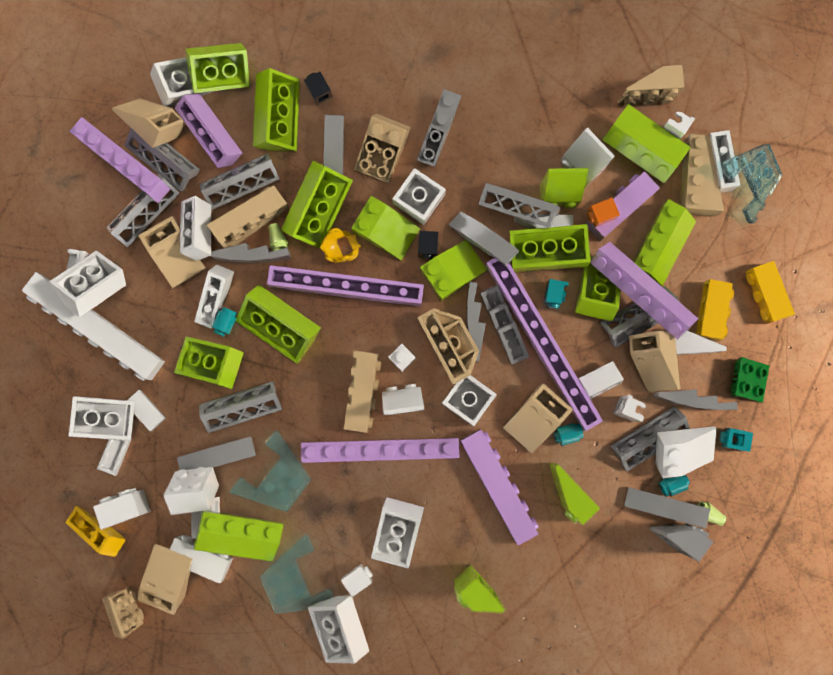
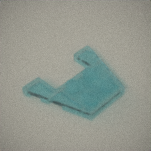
M770 144L760 145L721 163L727 178H734L742 170L754 199L742 211L747 222L750 224H754L757 221L756 215L759 210H763L765 207V199L773 193L782 177V172Z
M276 430L265 445L280 455L281 458L258 488H255L244 478L240 477L230 492L288 512L310 483L311 478L288 444H286L282 435Z
M308 534L299 539L260 575L275 614L306 610L313 604L334 597L331 588L311 596L296 562L297 558L314 551Z

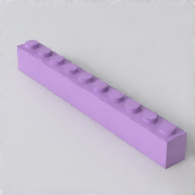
M496 258L486 263L487 270L496 285L499 286L503 297L565 402L573 409L572 413L577 422L580 423L582 430L587 431L603 422L510 263L505 266Z

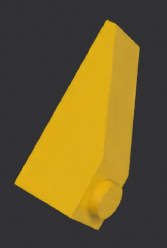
M79 506L74 508L65 522L98 554L115 557L126 541L112 527L100 529L97 518Z

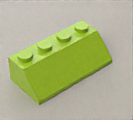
M271 68L256 74L253 147L266 151H297L300 79Z
M630 104L626 106L603 138L604 142L663 183L667 181L691 148Z
M312 161L281 231L291 237L320 248L323 239L333 225L353 180L320 163Z
M668 199L661 205L633 262L660 286H663L696 220L685 207Z
M587 224L510 231V244L518 249L517 255L511 260L512 269L515 273L589 267L591 263Z
M259 284L246 295L236 322L296 364L300 362L321 329L317 324Z
M205 510L201 512L193 550L273 562L280 544L283 524L278 521Z
M469 565L454 579L457 600L465 609L469 607L472 611L502 613L505 611L497 593L472 565Z

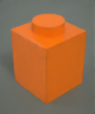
M613 197L594 204L587 210V218L591 224L593 223L595 228L620 216Z

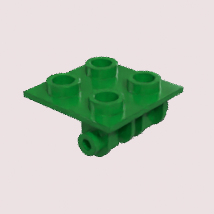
M744 357L738 358V361L735 362L734 370L738 373H733L737 378H732V381H736V383L732 382L731 396H740L763 403L770 366Z

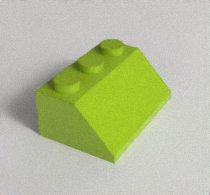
M242 43L185 49L187 68L194 93L250 87L247 49Z

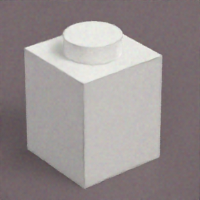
M403 344L388 357L401 372L416 359Z
M361 563L343 576L341 581L353 597L372 583L373 579L371 577L373 574L368 566L364 567Z

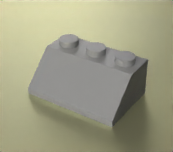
M672 523L651 526L649 529L679 553L700 562L713 543L708 538L709 534L706 531L693 525L691 526L688 523L685 525Z

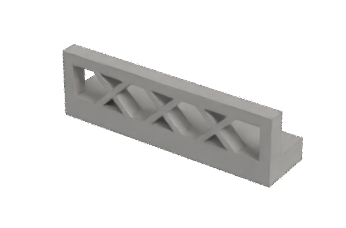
M132 128L130 129L124 146L179 191H184L189 179L197 176L200 169L167 142L152 148ZM133 139L138 141L140 148H137L132 144ZM146 150L152 153L154 160L148 157ZM161 162L166 164L168 171L162 168ZM176 173L183 178L181 183L177 181Z
M267 153L199 185L205 200L211 204V210L280 178ZM271 168L274 176L269 178L261 177L264 170ZM249 177L256 179L252 186L244 185L245 180ZM231 185L239 187L238 191L234 194L227 193V189ZM214 193L221 194L220 200L212 203L209 195Z
M159 173L156 176L173 192L167 198L161 199L158 203V208L155 211H148V204L154 200L141 191L106 227L126 247L179 194ZM137 215H144L145 221L141 225H134V219ZM124 229H131V236L127 240H124L119 235Z
M489 183L485 184L479 201L480 206L551 228L555 215L558 216L560 211L558 205ZM487 194L495 195L498 200L492 204L485 203ZM505 200L513 201L515 207L509 210L504 209L502 202ZM526 205L531 207L533 212L525 216L522 215L519 208ZM539 212L550 213L547 223L540 221L537 215Z
M663 286V288L668 293H670L675 299L678 300V297H676L666 286ZM633 303L617 312L613 321L603 320L600 324L609 334L611 344L616 348L627 342L630 335L641 334L657 325L658 322L641 309L639 305ZM629 313L635 314L632 318H625V315ZM613 322L619 323V325L614 327L613 329H611L608 326Z
M272 381L200 404L199 409L200 418L207 432L211 433L282 410V406L277 397L275 384ZM274 400L276 404L270 407L264 406L265 402ZM248 407L257 408L256 411L252 413L245 411ZM230 413L238 414V416L233 419L227 417V415ZM211 419L220 420L219 423L211 426L208 422Z
M674 406L611 445V449L620 459L623 469L627 472L656 454L657 432L675 431L682 425L683 429L681 430L690 429L687 418ZM650 446L649 450L643 452L646 447ZM634 456L633 460L628 463L626 462L627 459Z

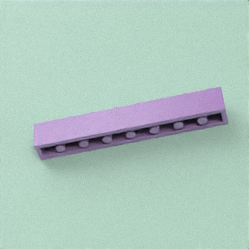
M272 265L269 268L267 285L275 289L419 307L422 304L424 288L423 284Z
M459 438L301 443V463L459 458Z

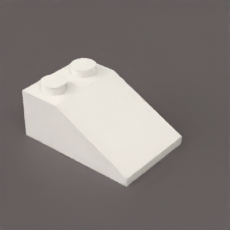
M186 57L154 63L150 76L163 106H176L184 95L200 94L204 96L213 92H193Z
M586 128L560 161L564 168H588L585 187H587L604 171L614 158V155L589 128Z
M416 384L405 385V389L397 390V386L388 387L386 392H382L385 416L424 410L421 387H416Z
M74 396L69 436L131 440L135 401Z
M716 427L657 432L655 465L662 478L683 476L713 461Z
M387 497L382 508L371 559L409 569L424 507Z

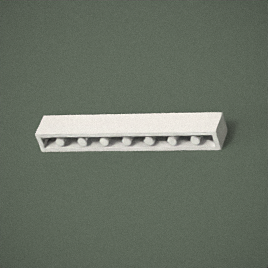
M37 272L34 273L22 289L27 294L26 298L34 304L38 302L42 305L41 309L50 315L54 313L58 316L57 320L65 326L69 324L73 327L72 331L81 337L85 335L89 338L88 342L97 348L100 346L104 349L103 353L112 359L116 357L120 360L119 364L127 370L129 368L134 370V375L144 381L145 379L152 380L165 363L163 359L92 309L81 317L77 316L65 306L49 284L50 279Z

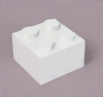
M414 168L393 197V205L422 225H425L445 196L446 189Z
M470 375L457 382L441 404L471 426H475L497 394Z
M199 467L191 470L182 469L174 473L163 495L171 515L210 509L219 487L213 467Z
M136 488L99 500V505L93 506L100 529L151 512L144 489L137 491Z

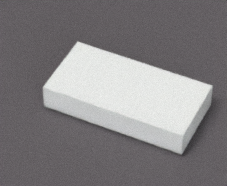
M138 390L127 400L135 401L134 414L149 431H153L166 419L141 390Z
M109 439L97 469L117 476L131 440Z

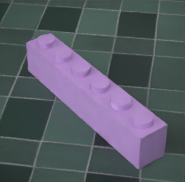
M83 117L70 130L78 140L157 203L170 190L160 178Z
M611 242L599 248L591 259V264L677 340L698 320L693 313Z
M478 430L460 440L515 543L519 546L538 535L536 529L539 527L533 517L529 518L527 514L529 508L525 501H520L517 496L520 492L515 483H510L508 479L510 474L505 465H500L498 461L501 459L496 449L492 450L489 445L491 439L487 432Z

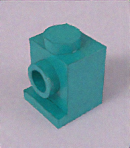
M549 279L546 284L543 304H547L548 308L559 309L561 303L565 301L566 291L564 289L568 286L569 282Z
M725 428V431L720 433L719 441L722 443V447L744 452L751 451L752 432Z

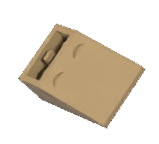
M682 65L663 66L627 87L618 104H624L625 106L630 104L632 106L636 103L650 105L654 102H661L662 104L673 102L684 88Z
M141 98L112 108L152 148L179 138L185 124L181 116L172 108Z
M379 114L371 116L354 170L389 183L411 127Z
M173 216L138 235L172 288L206 269L201 260L196 261L180 253V224Z
M668 331L630 335V354L647 391L679 390L680 380L675 337Z
M543 383L538 386L504 425L503 429L529 452L533 453L566 419L573 409Z
M155 544L139 587L137 600L174 615L185 598L193 559Z
M131 586L102 598L115 637L124 638L143 624L144 615L142 610L138 609L136 603L137 595L131 589Z

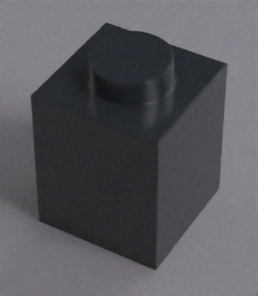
M321 71L311 73L304 79L305 86L316 106L332 98L331 89Z
M419 230L418 257H422V260H431L437 256L439 232Z

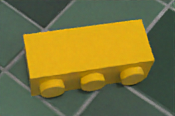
M775 261L746 271L747 282L752 286L754 300L759 304L761 318L766 324L795 315Z
M713 279L704 282L696 335L713 341L724 340V337L727 336L728 327L726 324L731 314L729 305L734 295L733 283Z

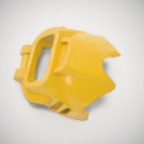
M339 228L329 230L320 246L325 253V259L334 263L356 259L359 248H361L360 243L356 239V234L352 235L348 231ZM347 237L353 251L343 256L337 241Z

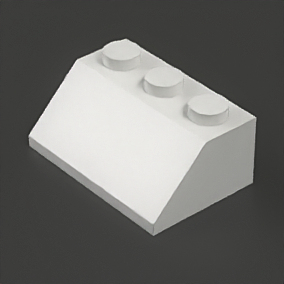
M98 251L93 252L49 281V284L65 306L79 317L126 286L123 269Z
M351 595L335 596L308 607L326 663H356L369 652Z

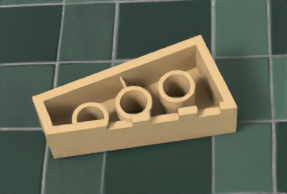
M690 134L684 140V143L691 148L682 161L680 205L685 207L690 214L718 216L724 212L710 135Z
M273 185L272 187H266L260 194L207 224V226L224 248L238 245L288 210L289 206Z
M354 351L353 358H355V364H353L351 369L352 383L349 386V402L346 408L344 430L368 433V429H372L374 418H371L370 414L371 410H375L376 399L373 398L374 391H378L379 379H376V373L381 370L382 360H378L379 356L375 353Z

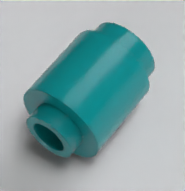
M222 307L221 311H218L212 328L215 329L214 333L223 337L225 334L229 335L237 319L235 317L237 313Z
M570 423L557 427L556 432L553 433L556 443H560L561 446L579 442L580 439L584 438L580 423Z
M686 474L663 478L662 482H659V487L665 497H672L688 490L690 481Z

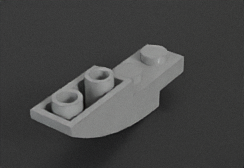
M443 90L417 161L435 167L462 97L461 95Z

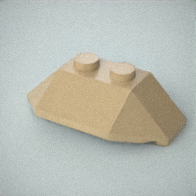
M435 308L417 317L452 384L454 385L470 376L479 349L461 317Z

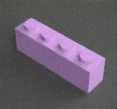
M200 94L184 95L175 106L176 111L217 168L233 165L243 153Z
M645 171L640 176L635 174L629 180L630 185L626 188L622 186L615 192L617 196L614 198V202L620 213L617 219L596 228L593 223L591 224L589 221L586 223L588 229L599 241L660 189Z

